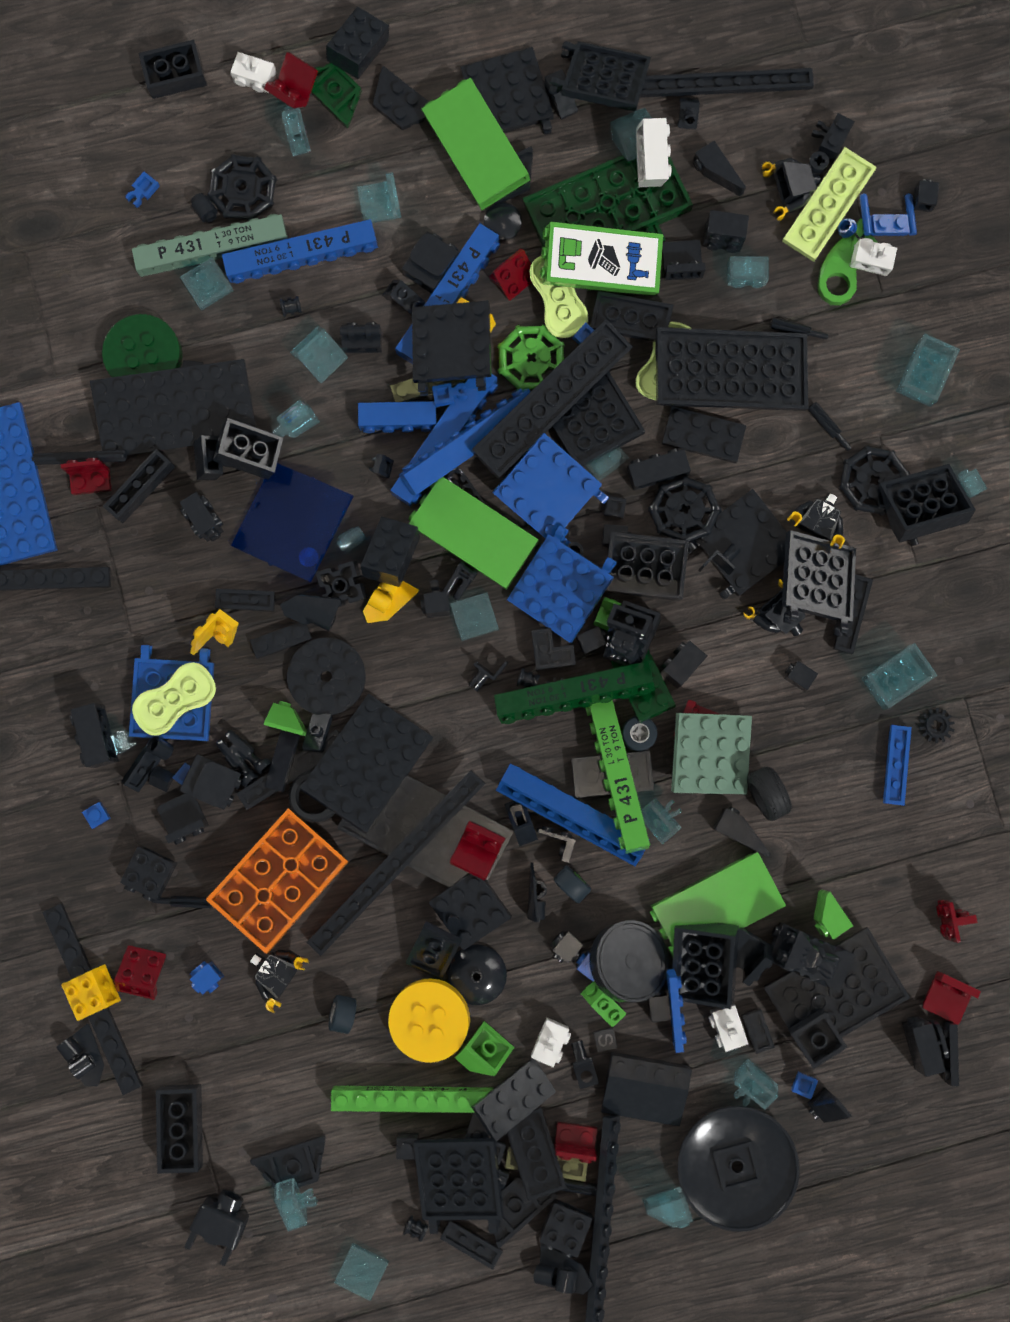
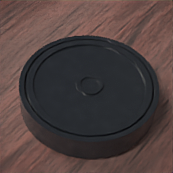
M627 920L613 923L598 934L590 952V968L595 983L609 998L622 1003L642 1002L656 995L663 987L667 978L666 970H669V956L663 939L652 927L640 921Z

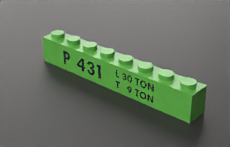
M613 700L608 703L592 704L590 707H585L587 716L591 715L592 723H589L592 735H596L597 739L594 742L596 753H600L602 758L599 761L601 772L606 774L607 779L604 780L606 791H610L611 798L608 800L611 811L615 810L616 818H613L615 829L620 830L621 837H618L620 848L625 849L626 854L649 849L650 843Z
M334 1086L331 1091V1111L475 1113L471 1106L488 1094L494 1087Z

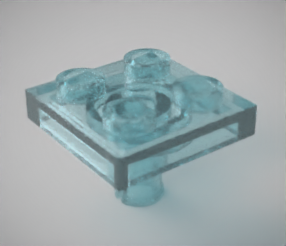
M213 257L180 276L201 311L234 291Z

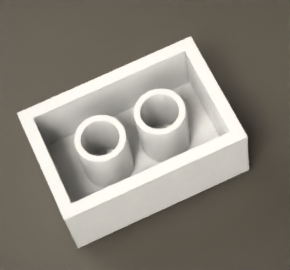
M666 118L643 119L636 127L638 187H659L671 176V165H668L671 148L670 144H667L670 126L667 124Z

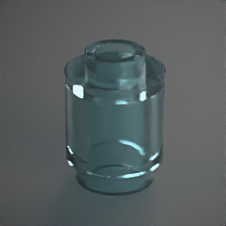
M359 526L351 527L337 536L339 540L336 543L342 552L346 550L349 553L363 544L366 537Z

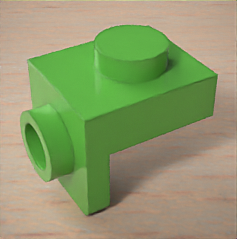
M604 597L593 625L608 631L607 620L613 605L621 606L622 604L614 599Z

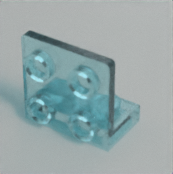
M393 172L386 174L387 181L357 188L363 221L371 219L372 223L401 218Z
M318 326L290 352L304 364L320 383L329 377L348 358L324 328Z

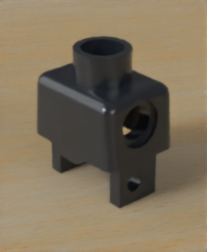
M221 1190L218 1199L208 1196L200 1206L189 1227L191 1233L184 1248L190 1250L199 1234L210 1245L227 1247L219 1263L225 1266L232 1251L236 1250L249 1220V1214L240 1209L244 1199L239 1194L230 1190Z

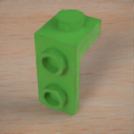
M595 981L588 985L581 993L590 1006L611 1027H614L626 1015V1012L613 999L606 996L599 989Z

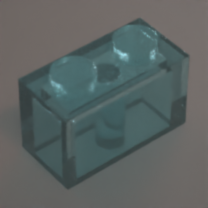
M769 257L729 258L727 263V286H733L734 288H742L744 286L761 288L767 284L769 280Z

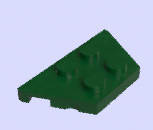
M331 63L324 67L315 68L318 73L311 94L348 128L362 92L361 87L345 71Z

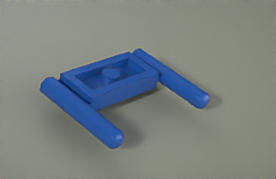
M867 194L860 195L864 236H913L917 234L912 194L905 195L907 214H873L872 216L869 213Z

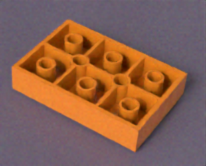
M288 808L206 900L267 954L347 865L348 861Z

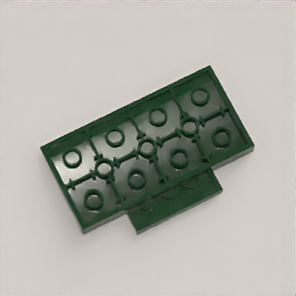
M637 149L523 198L524 205L542 247H545L543 230L550 222L663 234L659 225L690 212L693 204L670 157H668V165H671V176L662 186L638 187Z

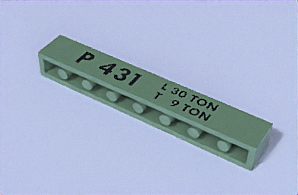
M271 214L267 218H253L245 223L236 222L228 227H214L210 231H197L193 235L188 236L179 235L167 241L158 240L154 244H140L136 248H132L136 271L143 277L222 259V254L288 239L282 215Z

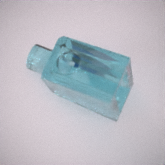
M287 105L285 111L281 114L292 155L309 153L311 149L300 108H292Z
M299 400L276 418L280 425L274 428L272 432L281 437L288 435L295 438L320 421L311 407Z

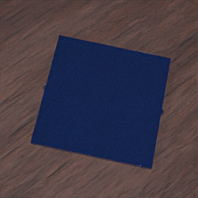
M277 463L275 473L269 480L264 479L231 546L267 562L269 566H276L311 582L354 496L318 481L315 477H309Z

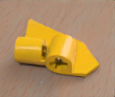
M402 581L400 587L380 582L363 610L367 623L389 620L419 592V589Z

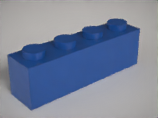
M434 401L358 403V426L364 433H374L375 430H382L385 433H392L394 430L413 432V429L431 432L437 424V409Z

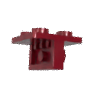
M520 248L489 276L491 282L502 289L509 301L532 283L530 278L531 262L525 251Z
M942 899L938 900L936 911L942 921V925H940L942 936L946 940L960 943L958 926L978 923L976 915L969 913V911H962V909L955 910L953 902Z

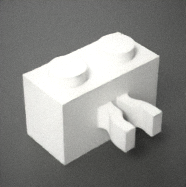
M238 52L230 73L237 85L242 87L249 86L257 92L264 91L269 93L264 89L266 82L274 81L277 72L274 63Z
M869 238L859 239L854 246L850 267L887 276L893 270L897 248L892 247L889 243L880 244L873 242Z
M734 1004L731 1009L717 1007L710 1010L711 1016L708 1018L712 1028L716 1027L718 1035L715 1038L719 1048L722 1047L727 1052L748 1044Z
M546 1017L532 1050L531 1058L551 1067H554L555 1063L559 1064L563 1055L561 1048L563 1044L567 1045L571 1036L569 1027Z

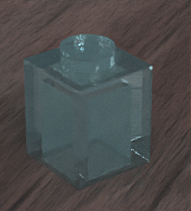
M966 469L957 474L958 480L969 499L987 489L977 469L972 471Z

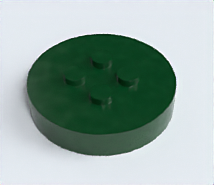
M147 314L131 315L117 322L106 335L102 348L103 362L111 377L181 368L183 358L181 343L171 327L163 320Z

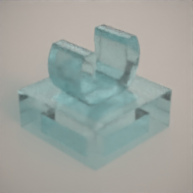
M122 730L111 735L116 754L124 753L136 745V742L129 743L127 741L129 732L125 734V731Z

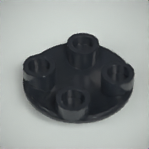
M495 204L485 214L484 226L498 234L499 240L515 238L521 229V214L511 204Z

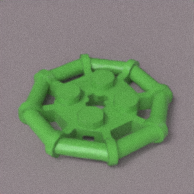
M517 325L502 343H498V373L502 374L517 389L533 390L544 380L542 375L548 369L554 370L564 360L565 344L552 335L546 328V325ZM523 334H538L537 339H525ZM519 336L521 342L514 349L508 347ZM542 336H544L554 346L548 348L541 341ZM555 351L556 365L551 363L550 353ZM506 352L512 354V364L508 366ZM529 354L535 355L536 361L527 362V356ZM514 369L522 376L520 381L510 372ZM534 377L538 378L539 382H525V379Z

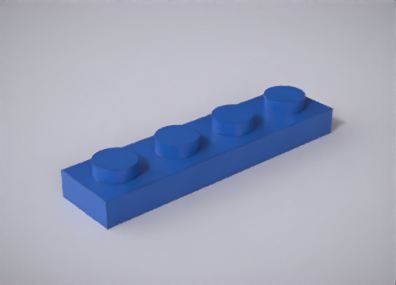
M890 725L883 797L884 804L905 806L912 727Z
M669 969L666 972L672 1016V1039L675 1052L679 1053L684 1052L683 1044L687 1043L686 1034L682 1032V1026L685 1025L684 1014L680 1013V1007H683V998L678 992V988H682L680 976L676 975L674 969Z

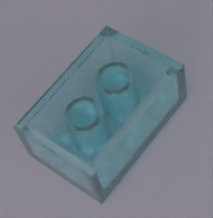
M924 333L915 346L896 392L927 406H933L940 397L960 349Z
M913 643L862 676L861 679L881 708L885 710L891 708L938 675L917 645Z

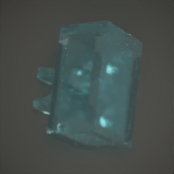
M654 798L641 809L644 824L663 845L682 828L673 818L681 813L682 810L679 808L676 812L672 811L669 813L671 805L675 803L673 799L664 808L657 798Z
M747 1059L734 1072V1084L739 1088L734 1093V1098L738 1099L746 1094V1098L743 1100L744 1106H747L750 1103V1099H752L765 1110L778 1098V1084L750 1060Z
M294 1178L275 1184L274 1201L287 1231L306 1226L307 1207L317 1206L316 1197L309 1199L313 1197V1189H308L301 1194Z

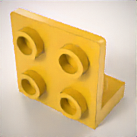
M221 609L215 614H210L206 619V624L203 627L199 626L194 631V639L190 644L192 646L190 653L195 655L212 636L219 643L229 647L234 641L239 623Z
M105 964L62 984V988L77 1021L121 1001Z

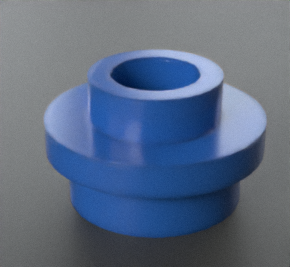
M843 219L838 225V233L843 238L851 237L857 230V224L853 219Z

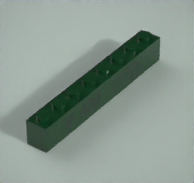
M649 661L501 693L494 695L497 717L501 724H512L517 720H531L540 715L549 716L554 712H567L577 707H590L592 704L608 703L613 699H627L636 694H649L651 691H655V685Z

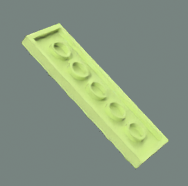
M844 147L782 242L814 262L877 167Z

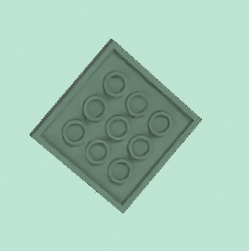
M676 713L671 792L747 794L752 716Z

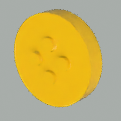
M421 979L406 986L394 1000L389 1013V1030L396 1046L408 1057L421 1062H438L453 1055L463 1044L470 1026L469 1008L462 994L451 984L438 979Z

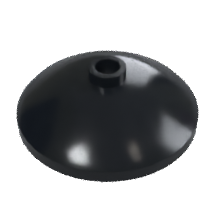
M471 945L465 950H459L454 955L448 967L447 978L448 983L462 994L467 1004L484 1005L495 1000L503 991L507 980V970L502 957L494 949L485 945ZM475 973H479L481 975V978L479 980H475L473 978V975Z

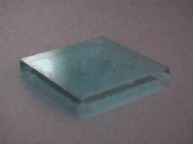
M487 592L450 604L462 641L499 630Z
M352 1243L334 1283L371 1301L389 1261Z

